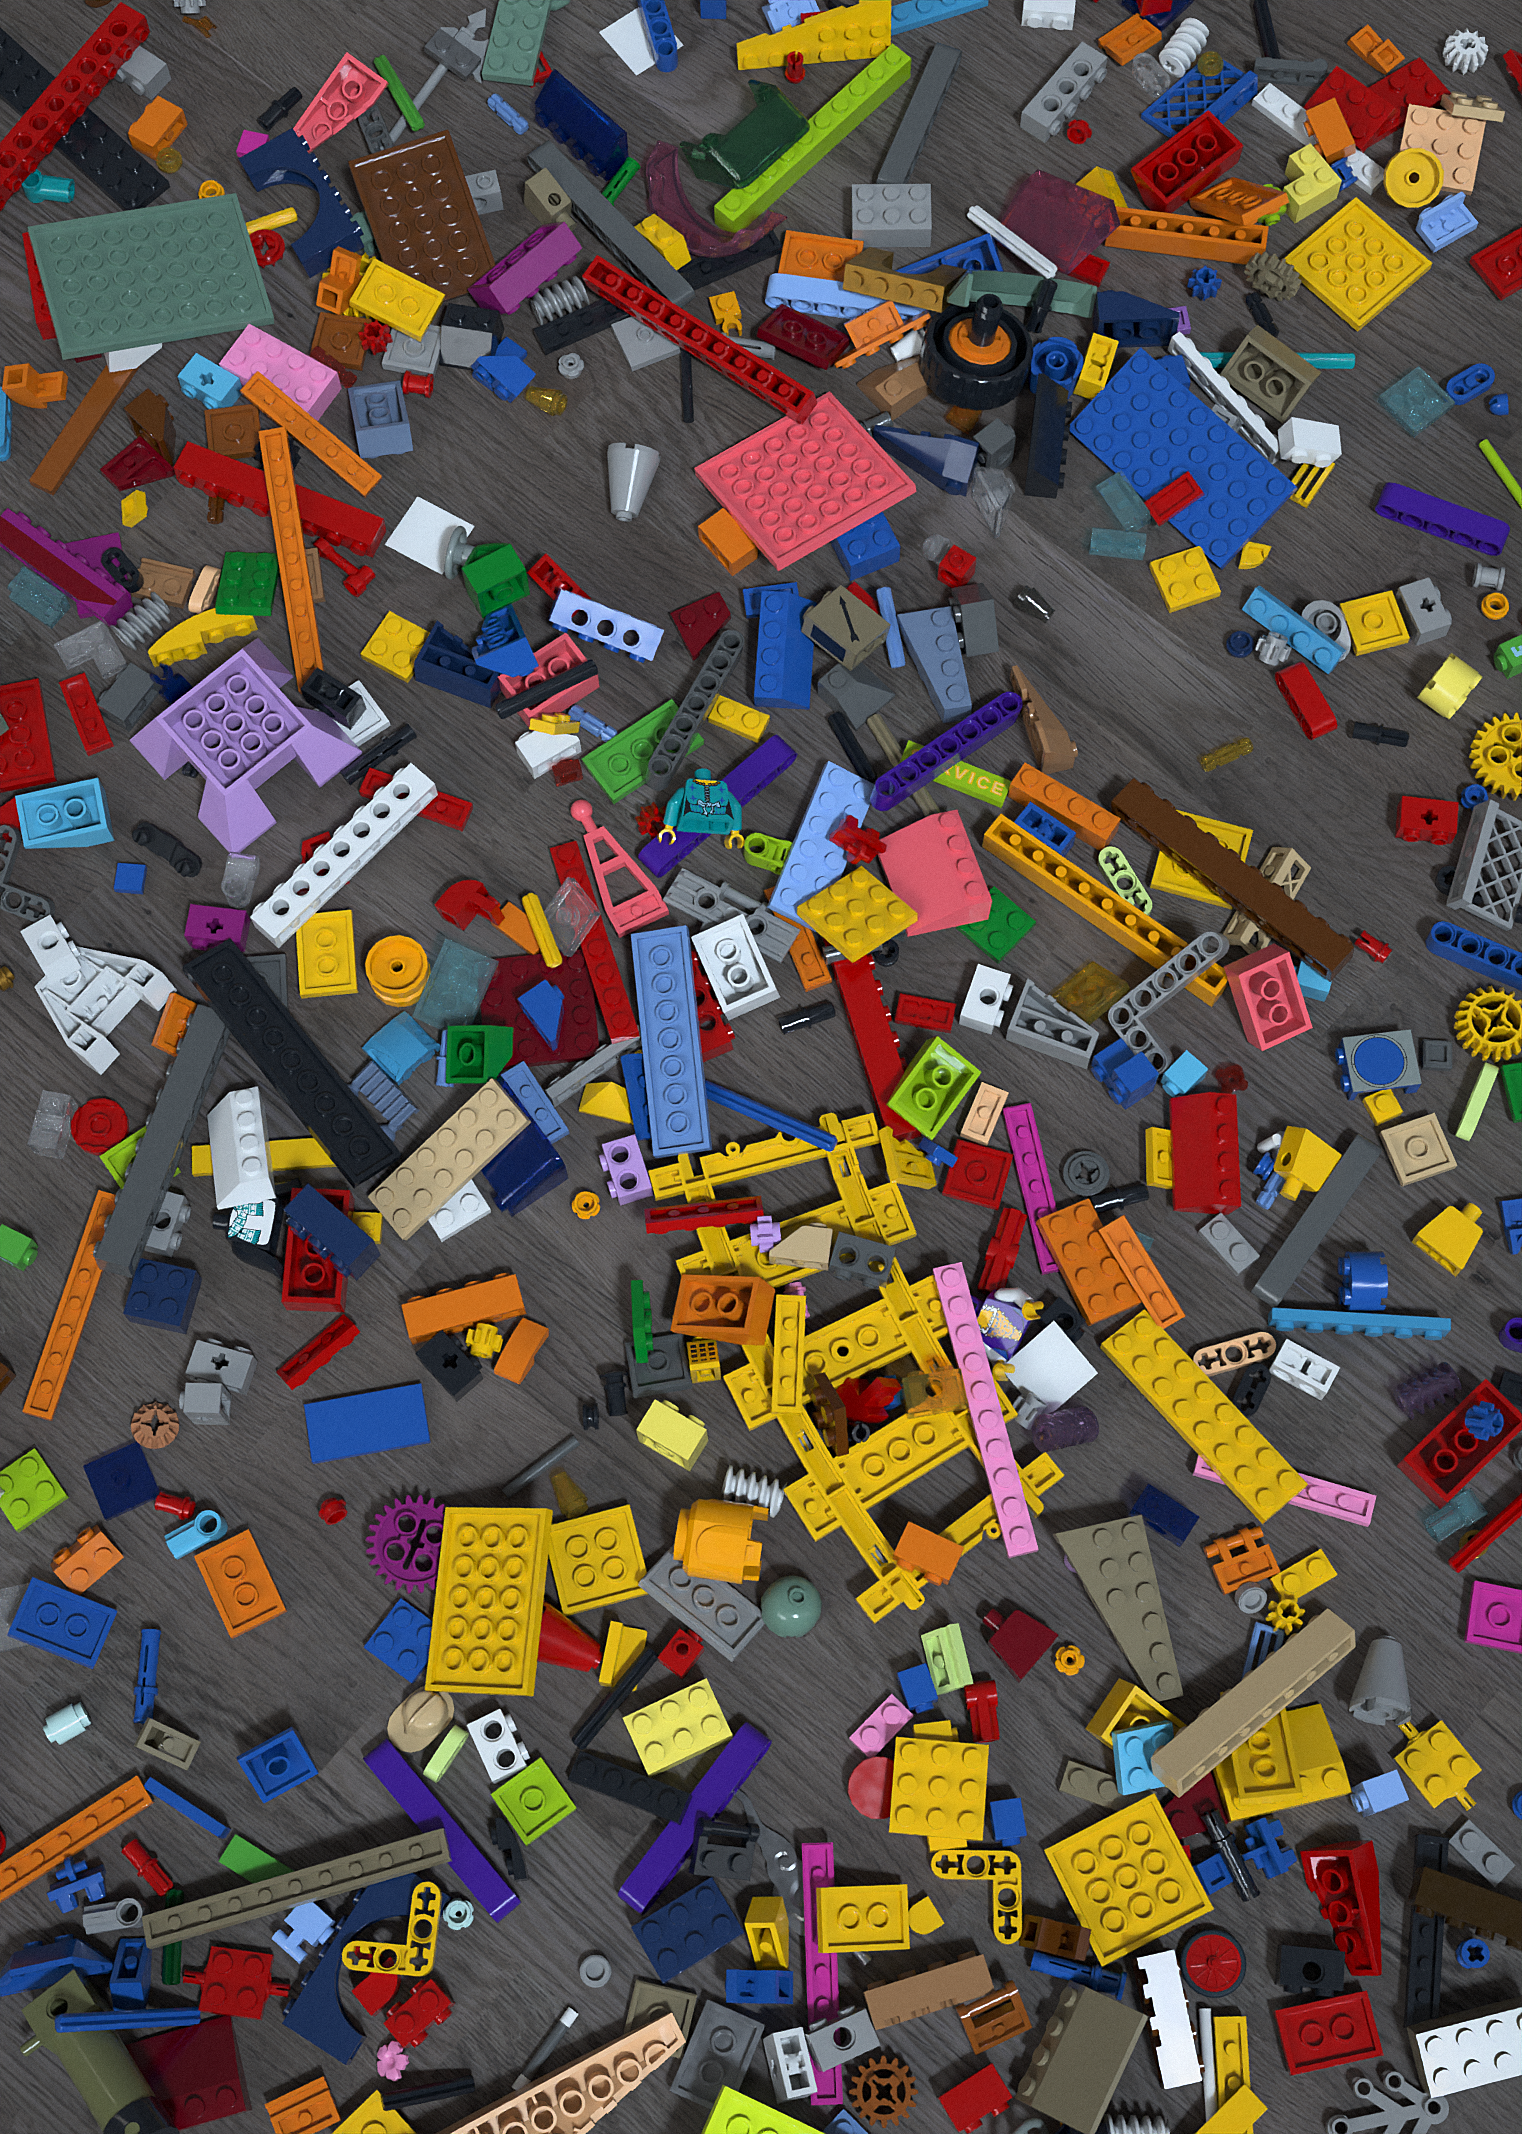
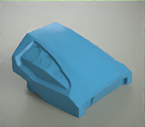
M404 1011L372 1036L362 1047V1050L399 1086L412 1075V1072L421 1063L429 1061L435 1054L434 1049L438 1052L441 1045L430 1037Z

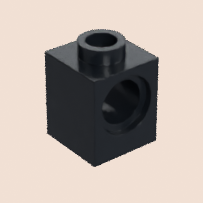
M1059 1297L1043 1313L1038 1321V1325L1044 1330L1053 1321L1056 1322L1062 1318L1067 1319L1071 1323L1072 1328L1062 1331L1075 1344L1085 1333L1082 1328L1086 1320Z

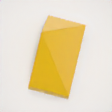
M614 1082L589 1083L585 1085L579 1112L634 1125L627 1089Z

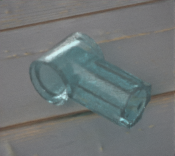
M1471 1488L1449 1501V1505L1438 1510L1423 1521L1427 1532L1437 1543L1464 1526L1465 1528L1469 1527L1488 1514Z

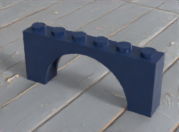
M291 128L238 159L257 192L279 184H298L306 186L319 194L320 206L315 221L302 237L291 244L309 278L331 267L333 250L338 246L354 253L364 248L365 246L360 238L364 233L356 220L351 222L350 219L353 216L346 203L342 205L339 203L342 201V198L336 187H329V184L332 182L324 169L319 171L318 167L321 165L314 152L310 154L307 152L310 150V147L304 136L298 137L294 129Z
M409 1873L369 1885L366 1889L364 1887L360 1888L352 1902L356 1906L349 1916L345 1914L335 1928V1931L338 1933L332 1944L327 1942L319 1953L318 1959L321 1962L314 1972L310 1970L301 1982L300 1987L303 1988V1991L298 1999L292 1998L284 2009L282 2015L286 2018L282 2024L345 2065H350L365 2041L366 2036L349 2020L341 2002L339 1975L343 1962V1949L365 1929L381 1920L397 1916L410 1917L413 1891L417 1885L427 1881L414 1873ZM430 1887L426 1888L425 1893L419 1894V1899L424 1901V1910L417 1909L416 1915L426 1914L434 1917L435 1910L428 1911L429 1901L436 1898V1894L431 1893ZM442 1892L440 1917L443 1914L444 1908L448 1906L452 1897Z

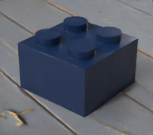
M141 1258L132 1281L123 1314L132 1323L187 1334L202 1278L196 1270Z

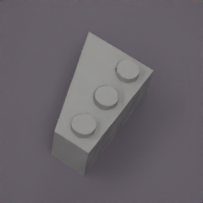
M1027 979L1008 1027L1006 1040L1087 1069L1099 1032L1073 1012H1068L1056 1002V999L1051 995H1046L1035 986L1034 982Z

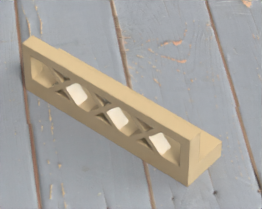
M1272 847L1260 871L1263 877L1270 883L1275 882L1280 886L1284 885L1285 894L1294 899L1311 867L1293 848ZM1294 863L1299 868V871L1295 878L1291 879V867ZM1237 910L1223 933L1227 937L1229 945L1241 946L1249 955L1267 947L1272 938ZM1258 931L1259 941L1256 947H1254L1249 941L1254 932Z

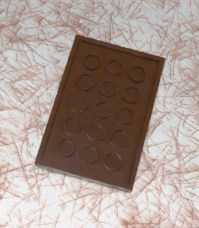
M448 129L348 161L353 180L384 264L445 294L443 303L470 294L468 288L496 265Z

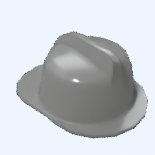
M1316 600L1305 607L1301 617L1347 650L1340 659V661L1344 660L1351 647V638L1344 612L1330 601Z

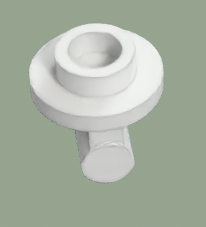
M1279 1131L1258 1143V1151L1260 1153L1270 1152L1275 1159L1285 1132Z

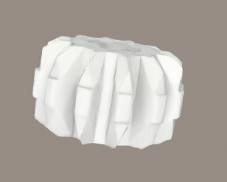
M1468 28L1463 33L1456 30L1453 36L1449 35L1443 49V57L1446 58L1445 66H1453V72L1459 69L1463 75L1467 70L1474 73L1478 67L1484 64L1488 46L1485 45V37H1478V30L1474 33H1469Z

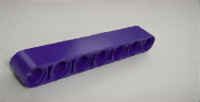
M1014 692L1002 693L876 780L870 796L872 806L879 811L890 810L1011 727L1016 722L1022 709L1023 702L1021 697Z
M774 735L721 781L727 784L728 791L734 795L743 807L795 761L798 754L779 735ZM673 826V832L676 835L673 844L669 845L671 835L668 832H664L661 843L658 842L656 836L641 850L638 859L657 878H660L711 834L676 831V826Z
M748 1722L737 1731L691 1793L693 1797L681 1825L669 1822L618 1892V1897L640 1915H644L649 1911L691 1855L698 1818H710L712 1822L717 1820L772 1744L771 1739Z
M387 1738L363 1757L365 1763L423 1834L441 1828L446 1830L452 1861L447 1863L497 1923L522 1903Z

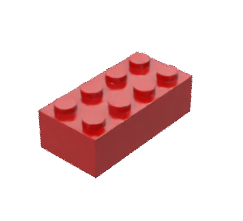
M292 1188L291 1201L303 1188ZM315 1189L352 1221L355 1199L350 1190ZM288 1225L282 1304L286 1310L345 1312L348 1277H343L333 1267L334 1264L329 1260L330 1257H327L325 1260L312 1249L313 1246L308 1242V1238L302 1241L290 1230L291 1227Z
M1485 1379L1397 1467L1441 1509L1522 1430V1413ZM1481 1401L1493 1403L1494 1408L1500 1409V1413L1504 1418L1501 1432L1495 1437L1489 1436L1488 1441L1474 1438V1434L1469 1433V1429L1465 1425V1416L1468 1409L1473 1407V1405L1479 1406Z

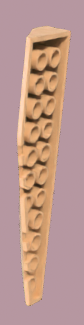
M670 2012L551 2071L435 2134H586L595 2126L599 2119L617 2106V2103L624 2096L642 2083L641 2081L650 2072L656 2070L686 2040L673 2013Z

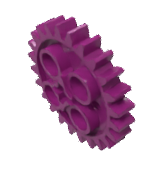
M407 1495L403 1505L396 1498L393 1501V1510L387 1505L383 1506L385 1517L380 1514L374 1516L379 1525H369L368 1527L371 1532L375 1533L374 1536L365 1538L366 1542L373 1544V1547L367 1549L365 1554L374 1555L375 1557L368 1565H378L379 1569L375 1576L385 1574L384 1585L389 1584L393 1580L395 1582L394 1591H398L402 1585H406V1593L410 1594L413 1586H416L419 1594H422L425 1584L431 1590H434L436 1588L435 1579L438 1578L445 1517L442 1512L445 1505L442 1504L437 1509L434 1508V1498H431L427 1504H423L422 1495L418 1496L415 1503H412L411 1497ZM407 1517L412 1520L414 1527L411 1532L407 1533L400 1530L398 1526L400 1518ZM424 1519L426 1524L418 1540V1544L422 1547L414 1551L408 1569L404 1570L403 1564L411 1548L407 1541H411L416 1536L420 1521ZM435 1528L441 1533V1541L434 1544L428 1541L426 1536L428 1529ZM392 1545L400 1547L403 1554L401 1560H391L387 1555V1548ZM423 1556L428 1558L430 1561L429 1571L421 1572L416 1568L415 1560L417 1557Z

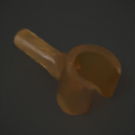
M187 16L182 18L184 23L197 27L206 38L212 36L208 32L211 28H217L207 16L199 20Z

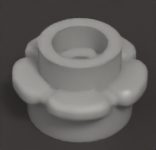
M575 353L563 355L558 361L560 364L558 366L559 372L568 379L577 378L584 368L583 360H580V356Z

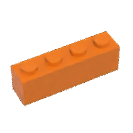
M1026 762L1010 783L1008 794L1010 799L1024 807L1031 801L1075 831V837L1100 852L1109 845L1118 831L1121 818Z
M502 1273L494 1276L492 1281L484 1283L479 1280L465 1284V1288L453 1291L452 1288H446L437 1291L436 1296L428 1298L416 1296L408 1299V1303L401 1306L412 1344L429 1341L441 1330L446 1335H450L451 1333L455 1334L476 1328L478 1323L492 1324L525 1315L526 1310L516 1274Z

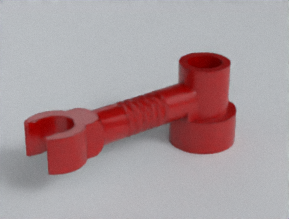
M320 537L313 544L318 548L320 557L330 560L349 575L343 581V585L353 596L358 598L367 590L366 586L376 577L372 569L366 565L359 570L338 554L324 538Z

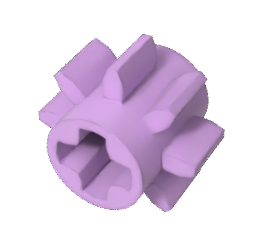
M771 1215L757 1216L758 1224H750L751 1246H759L760 1253L770 1252L774 1248L773 1245L781 1242L780 1222H772Z

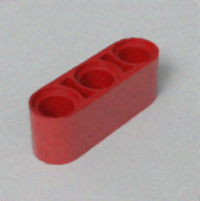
M1302 661L1275 672L1276 684L1309 740L1312 741L1337 729V720L1307 666Z

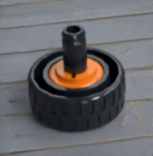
M985 294L977 302L969 301L968 307L952 304L947 306L942 313H936L927 326L919 356L921 375H923L928 387L938 397L954 406L969 410L999 408L1014 400L1025 385L1033 357L1032 339L1024 324L1012 313L1003 309L1001 299L994 294Z

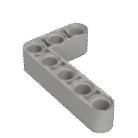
M1205 932L1109 1010L1108 1020L1134 1055L1142 1051L1153 1066V1059L1156 1054H1160L1163 1057V1066L1160 1069L1154 1066L1159 1074H1164L1174 1063V1057L1146 1018L1225 956L1229 950V941L1222 933ZM1215 937L1219 942V947L1216 952L1211 953L1208 949V942L1211 938ZM1193 955L1196 959V967L1189 971L1185 961L1188 956ZM1167 973L1172 974L1174 978V983L1170 988H1166L1163 984L1164 976ZM1145 991H1148L1152 997L1151 1003L1148 1006L1143 1005L1141 1001V996ZM1124 1008L1129 1012V1020L1125 1024L1119 1019L1120 1011ZM1140 1031H1143L1147 1038L1146 1043L1142 1047L1136 1042V1036Z

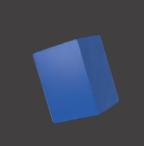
M293 1727L236 1757L263 1803L319 1774L299 1732Z

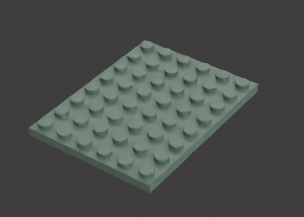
M236 193L27 227L62 360L245 329L248 324L255 327L274 324V315Z

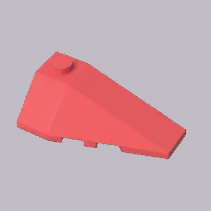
M346 52L293 128L298 137L304 136L310 147V150L307 151L308 153L312 152L371 108L389 84L348 52Z

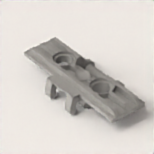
M684 868L681 869L663 898V902L703 922L700 933L743 914L750 930L758 928L760 924L764 926L762 933L758 935L752 934L761 954L780 964L782 963L799 935L800 929L767 912L769 909L767 908L768 903H760L731 888L730 883L725 881L721 887H718ZM704 896H709L714 900V906L709 909L702 908L699 905V900ZM726 897L753 911L754 914L748 915L736 907L725 903L723 900Z

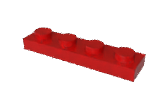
M369 768L359 790L360 796L372 800L376 791L381 787H386L393 780L394 776ZM437 791L438 795L417 814V816L463 832L473 810V804ZM401 793L396 798L405 799L409 794Z
M761 1196L644 1209L647 1234H665L675 1230L693 1231L701 1227L710 1226L720 1228L735 1223L752 1224L757 1221V1216H764Z

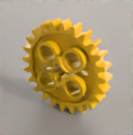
M1504 713L1501 722L1498 718L1493 717L1490 724L1485 722L1481 728L1482 731H1477L1474 737L1476 740H1473L1470 746L1474 749L1469 754V758L1474 759L1470 767L1471 769H1479L1475 775L1476 779L1484 777L1485 780L1482 787H1486L1489 784L1493 786L1491 794L1500 790L1502 791L1501 797L1504 799L1508 793H1511L1513 801H1516L1519 794H1522V777L1518 776L1515 772H1522V720H1520L1518 713H1515L1511 720ZM1505 736L1513 737L1516 742L1508 741ZM1491 757L1499 758L1502 763L1494 762Z

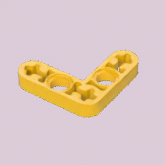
M942 1850L933 1856L930 1864L931 1871L939 1879L992 1880L994 1937L1001 1944L1009 1945L1015 1943L1022 1933V1886L1019 1857L1010 1851ZM957 1855L964 1856L961 1865L964 1875L957 1874L958 1868H949L947 1874H943L942 1869L936 1867V1862H940L942 1856H947L948 1862H958ZM978 1856L984 1861L985 1867L982 1873L972 1874L967 1869L969 1858ZM988 1856H994L993 1863H1001L1004 1861V1857H1009V1861L1015 1863L1016 1867L1010 1870L1009 1875L1004 1874V1869L994 1868L993 1872L995 1875H988L990 1868ZM1002 1889H1011L1015 1893L1016 1901L1013 1906L1004 1907L1000 1904L998 1895ZM998 1910L1006 1913L1015 1910L1017 1912V1917L1010 1916V1926L1016 1927V1933L1011 1934L1010 1939H1005V1935L999 1933V1927L1005 1924V1916L998 1917Z
M422 1882L414 1889L406 1945L352 1941L343 1949L342 1961L344 1965L349 1969L364 1972L418 1977L429 1974L435 1963L442 1904L440 1888L434 1883ZM428 1887L431 1888V1893L436 1894L435 1900H430L428 1911L435 1910L434 1917L426 1914L416 1915L417 1909L424 1910V1901L419 1899V1894L425 1893ZM420 1920H428L432 1925V1932L427 1938H419L415 1933V1926ZM413 1941L421 1944L431 1943L430 1950L423 1948V1958L428 1959V1964L423 1965L421 1971H416V1965L411 1964L412 1958H417L419 1947L412 1948ZM360 1946V1952L372 1954L371 1947H376L373 1956L374 1967H369L371 1960L364 1959L359 1960L358 1965H354V1960L349 1958V1953L355 1952L356 1947ZM386 1949L393 1950L397 1955L396 1964L391 1968H384L380 1963V1955Z

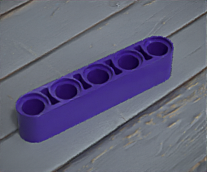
M1389 482L1384 485L1375 507L1377 514L1386 519L1491 556H1498L1502 553L1510 532L1509 525L1501 520L1397 483Z

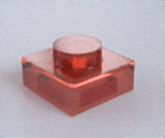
M564 759L552 766L553 777L557 787L583 779L579 759Z

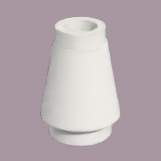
M923 328L910 331L894 346L890 347L891 353L897 362L920 354L925 334Z

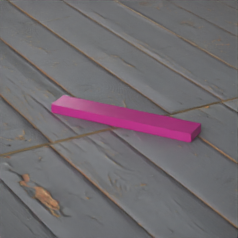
M1027 1103L1003 1108L1002 1113L1012 1154H1014L1013 1159L1041 1275L1059 1272L1060 1270L1036 1224L1038 1219L1057 1212L1032 1105Z

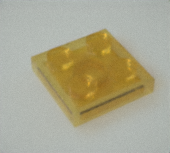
M1092 961L1056 991L1052 997L1068 1012H1073L1088 1025H1091L1126 995L1130 988L1126 981Z

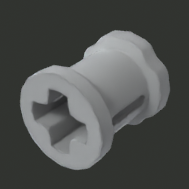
M1477 563L1474 569L1472 587L1477 588L1480 585L1493 587L1495 590L1501 591L1505 568L1483 567L1482 563Z

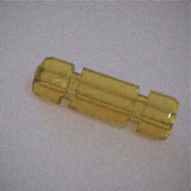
M1244 737L1238 740L1237 744L1233 742L1214 751V754L1209 753L1202 756L1200 762L1203 769L1209 772L1216 769L1217 765L1222 766L1240 758L1239 755L1244 756L1253 751L1251 740L1248 737Z

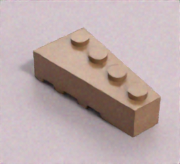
M973 1950L958 1955V1962L947 1966L945 1960L927 1965L928 1972L916 1975L915 1970H911L897 1975L898 1981L886 1985L884 1979L868 1984V1991L863 1992V1997L874 2030L883 2029L995 1992L984 1955L976 1956Z

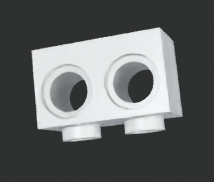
M1286 1339L1269 1371L1278 1378L1322 1400L1327 1394L1340 1367Z
M498 1709L467 1724L494 1784L528 1767L525 1760L529 1759L530 1756L523 1741L517 1743L512 1732L516 1731L517 1727L510 1713L504 1715L503 1711ZM493 1723L500 1724L502 1726L501 1735L496 1739L487 1738V1727ZM505 1751H511L515 1755L514 1763L509 1767L499 1765V1757Z

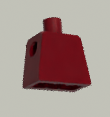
M992 1608L982 1620L995 1633L988 1641V1647L1019 1683L1059 1636L1056 1632L1018 1609L1006 1619L995 1608Z

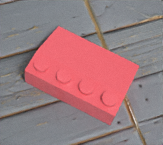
M958 810L929 815L880 839L881 842L887 845L886 852L878 854V858L890 890L918 913V921L905 929L907 937L988 920L992 899Z

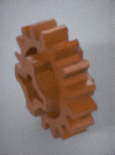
M881 2056L880 2064H876L870 2058V2067L868 2069L861 2065L858 2067L862 2074L861 2077L852 2076L851 2078L857 2084V2088L849 2090V2094L857 2095L858 2099L851 2105L852 2107L860 2106L862 2108L859 2114L860 2119L866 2115L870 2116L869 2125L871 2126L875 2124L876 2120H881L882 2128H886L887 2120H892L893 2124L898 2126L899 2115L907 2119L910 2117L905 2110L907 2106L916 2107V2103L910 2100L911 2095L918 2094V2090L911 2089L910 2084L916 2078L915 2076L906 2077L905 2074L909 2067L906 2065L899 2069L897 2067V2058H894L891 2064H887L885 2056ZM879 2069H887L894 2073L889 2078H878L873 2072ZM872 2080H875L877 2084L880 2083L882 2086L887 2085V2083L890 2084L892 2088L889 2090V2093L895 2104L885 2098L880 2100L876 2098L878 2090ZM864 2081L871 2087V2097L866 2102H864L862 2095ZM902 2081L905 2087L903 2103L897 2098V2086ZM879 2105H889L894 2110L893 2113L885 2115L877 2114L873 2111Z

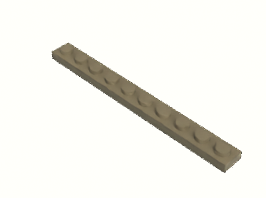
M441 1828L142 1916L146 1946L151 1950L450 1862L452 1857L446 1830Z

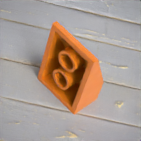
M682 1274L670 1330L674 1333L733 1344L764 1346L776 1289L760 1277Z

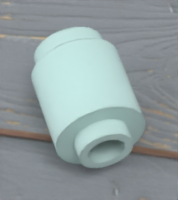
M81 1702L76 1705L71 1703L45 1718L47 1725L43 1726V1729L51 1743L57 1741L61 1745L86 1731V1726L92 1724Z

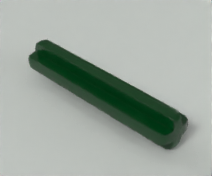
M170 1889L166 1892L165 1909L184 1904L183 1890ZM182 1940L163 1946L162 1983L164 1985H177L180 1983Z

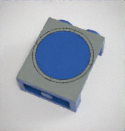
M1411 1029L1344 1037L1338 1048L1335 1049L1337 1065H1341L1343 1075L1340 1076L1341 1089L1343 1092H1347L1348 1101L1354 1100L1358 1093L1404 1088L1405 1094L1416 1093L1422 1084Z

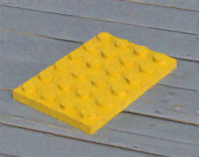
M445 1508L425 1691L534 1696L553 1510L547 1508Z

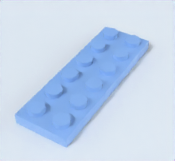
M830 761L824 765L767 908L815 931L797 915V906L840 880L847 863L848 852L829 841L830 834L839 827L840 821L848 815L857 818L858 828H861L870 805V796L875 784Z

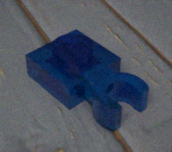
M161 663L159 666L164 671L163 677L159 678L153 673L149 676L154 683L163 686L158 693L171 706L193 687L181 674L176 673L173 676L172 668Z

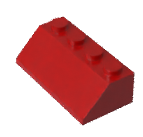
M1207 110L1132 167L1131 173L1145 205L1151 211L1172 214L1189 201L1190 198L1194 197L1239 162L1244 145Z
M1206 1092L1169 1099L1173 1211L1229 1215L1241 1207L1236 1094Z

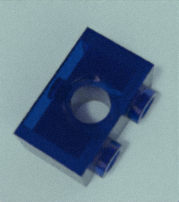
M1149 1483L1129 1513L1130 1516L1142 1515L1145 1526L1179 1548L1199 1519L1198 1515Z

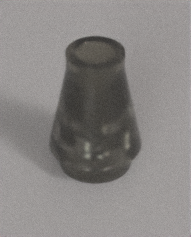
M1028 585L1025 586L1014 601L1019 606L1018 610L1043 621L1045 624L1056 611L1046 602L1035 587L1030 588Z

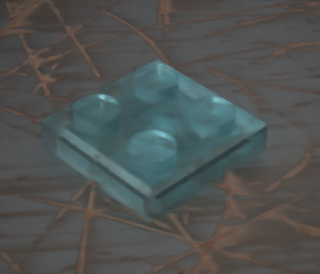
M1420 366L1382 393L1378 399V402L1413 437H1416L1450 411L1455 404V401Z

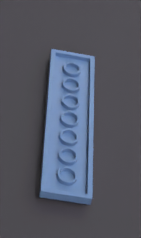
M684 925L631 934L653 1156L655 1158L712 1150L689 928Z

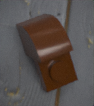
M1025 1914L1019 1946L1069 1959L1085 1961L1086 1953L1090 1946L1091 1929Z

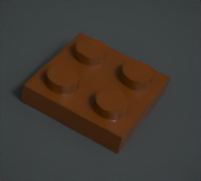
M825 1372L813 1375L814 1388H811V1397L816 1406V1411L812 1413L814 1424L817 1429H822L826 1445L828 1447L832 1446L837 1457L849 1454L846 1407Z

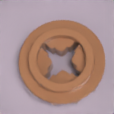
M156 1401L149 1405L143 1404L142 1408L134 1413L131 1422V1432L134 1439L140 1445L150 1449H159L169 1445L176 1438L179 1431L177 1413L168 1404L163 1405ZM154 1415H157L159 1423H164L163 1426H158L156 1436H153L151 1426H146L147 1423H152Z

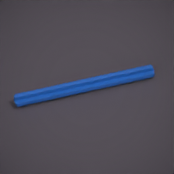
M705 1080L707 1099L828 1152L833 1151L837 1145L838 1140L835 1135Z

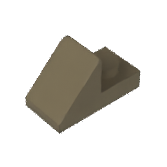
M148 1717L134 1746L184 1770H188L201 1742Z

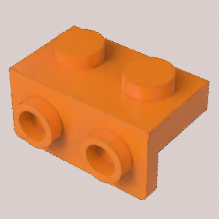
M95 1525L92 1529L91 1527L84 1529L77 1536V1541L71 1547H64L54 1555L53 1562L50 1564L53 1572L72 1593L81 1595L124 1558L123 1554L108 1539L98 1525Z

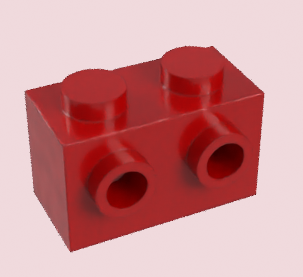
M422 1979L410 1990L412 1997L404 2004L400 2001L397 2002L386 2013L388 2019L383 2024L403 2048H409L411 2045L414 2048L419 2046L429 2036L426 2031L434 2023L438 2026L441 2025L453 2013L450 2008L456 2003L434 1979H430L428 1982Z

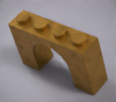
M873 247L867 248L845 263L843 290L940 313L947 306L952 305L946 301L947 294L967 271V269L942 264L934 271L926 274L896 272L892 270L894 252Z

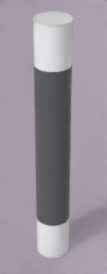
M568 2007L514 2082L512 2085L513 2089L517 2091L532 2081L579 2015L572 2008Z

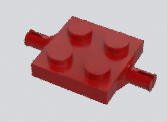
M211 1946L208 1964L204 1972L185 1969V1976H183V1983L201 1985L202 1994L198 2009L200 2012L261 2021L265 2004L270 1995L288 1998L290 1995L289 1991L291 1990V1984L273 1982L271 1972L274 1955Z

